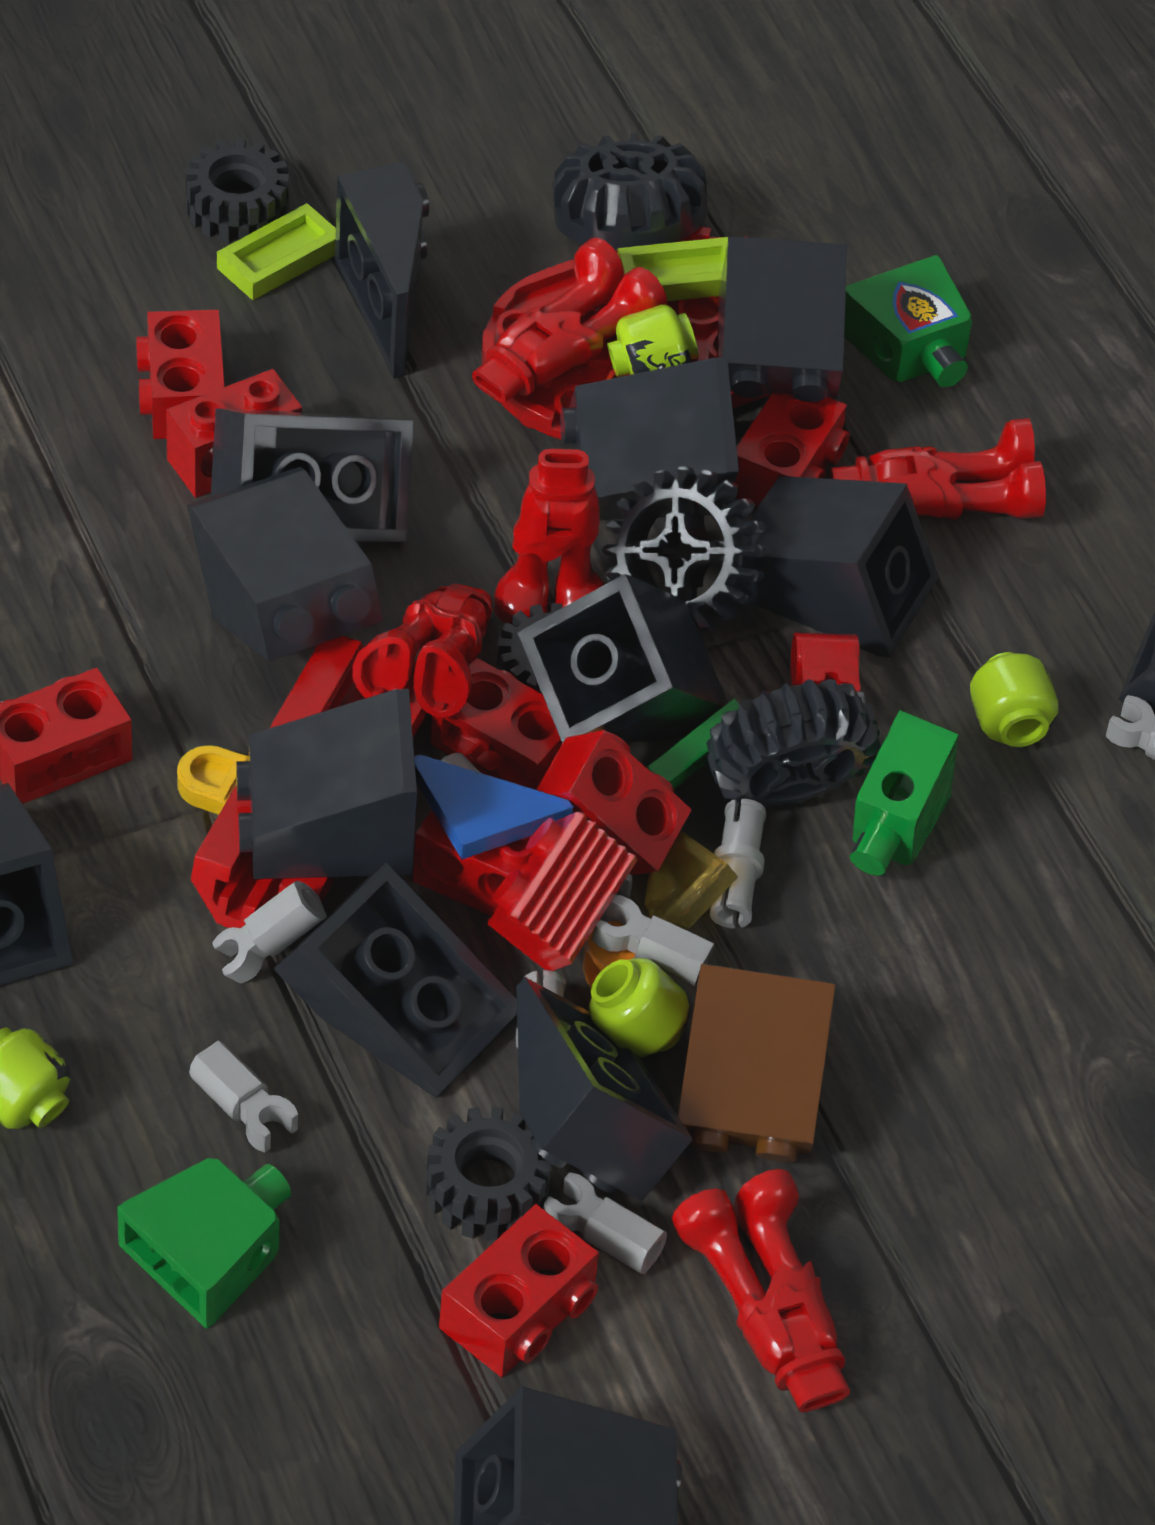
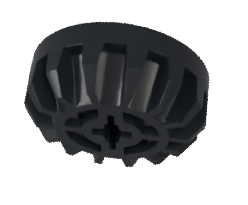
M631 133L630 140L614 142L609 135L603 136L597 147L586 143L581 144L572 155L568 154L554 172L555 180L552 183L555 224L565 236L581 244L596 237L605 240L615 250L624 247L673 243L698 230L707 217L705 168L681 143L671 145L664 136L658 135L650 142L641 141L637 133Z

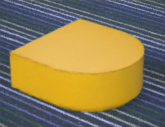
M211 745L200 746L188 751L180 759L177 767L179 794L190 805L219 815L236 786V762L249 761V756Z

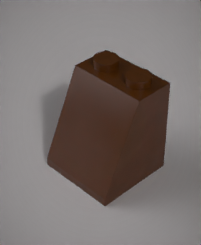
M706 964L700 965L678 1117L693 1138L688 1146L711 1152H727L729 1143L756 1147L755 1155L757 1157L777 1162H795L797 1153L810 1155L814 1141L835 984Z

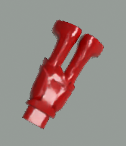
M598 237L589 239L574 255L573 265L576 283L558 299L545 306H537L530 309L500 335L496 345L487 350L485 363L472 372L474 383L497 402L504 404L514 395L527 396L534 392L535 388L551 382L571 368L596 358L601 353L604 342L617 336V323L622 317L659 305H667V296L657 277L642 267L633 268L624 275L621 259L615 249L605 240ZM599 307H603L599 312L581 324L582 317Z
M1029 418L1012 419L1006 422L997 445L988 450L980 452L937 451L936 448L931 446H913L877 452L868 459V462L865 456L857 457L855 466L830 468V479L907 483L918 516L945 517L950 520H957L964 510L1006 514L1018 519L1043 517L1046 505L1044 470L1041 462H1034V433ZM956 482H977V483H956Z
M545 449L539 454L538 464L529 472V485L522 499L520 516L513 529L512 547L519 554L517 562L499 580L494 593L493 605L495 614L505 624L506 622L512 624L513 615L519 611H522L530 618V606L541 604L543 612H547L549 600L548 562L555 560L559 556L561 557L555 578L554 603L563 604V608L605 585L591 566V546L599 533V499L594 486L595 474L589 468V456L582 450Z
M451 584L438 587L433 592L427 593L421 599L414 601L407 607L402 625L377 635L358 652L353 663V680L356 688L365 698L395 689H405L411 676L416 654L422 649L419 652L414 673V691L417 702L425 712L435 717H450L458 713L470 698L472 675L468 664L474 661L482 649V640L486 635L493 610L490 595L482 589L461 584Z
M774 1169L756 1175L746 1182L737 1193L734 1206L725 1190L718 1188L703 1190L683 1201L675 1209L672 1221L682 1241L708 1259L726 1286L739 1313L736 1325L743 1332V1337L750 1345L760 1364L766 1371L775 1376L774 1382L779 1390L790 1391L799 1412L805 1413L845 1399L850 1394V1388L841 1372L846 1360L841 1350L837 1348L836 1328L822 1294L821 1279L815 1276L812 1261H808L802 1266L790 1241L787 1221L799 1202L798 1187L790 1172L784 1169ZM737 1223L752 1243L772 1279L767 1293L763 1289L745 1253L738 1235Z

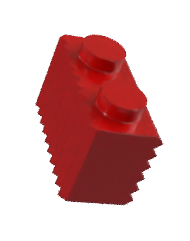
M575 812L557 821L549 818L542 823L527 843L526 849L532 853L528 858V863L522 868L521 872L515 870L509 874L493 896V902L498 907L495 909V914L488 920V925L544 970L555 971L572 964L637 862L635 855L628 853L624 846L617 844L616 839L607 836L605 830L597 828L595 822L587 820L586 815L580 812Z

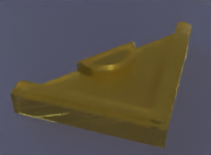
M680 830L659 870L649 873L645 907L649 910L648 918L652 919L654 915L687 931L730 887L738 876L726 862Z

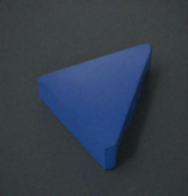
M423 755L414 756L416 783L461 859L529 837L549 818L557 821L573 814V806L567 799Z

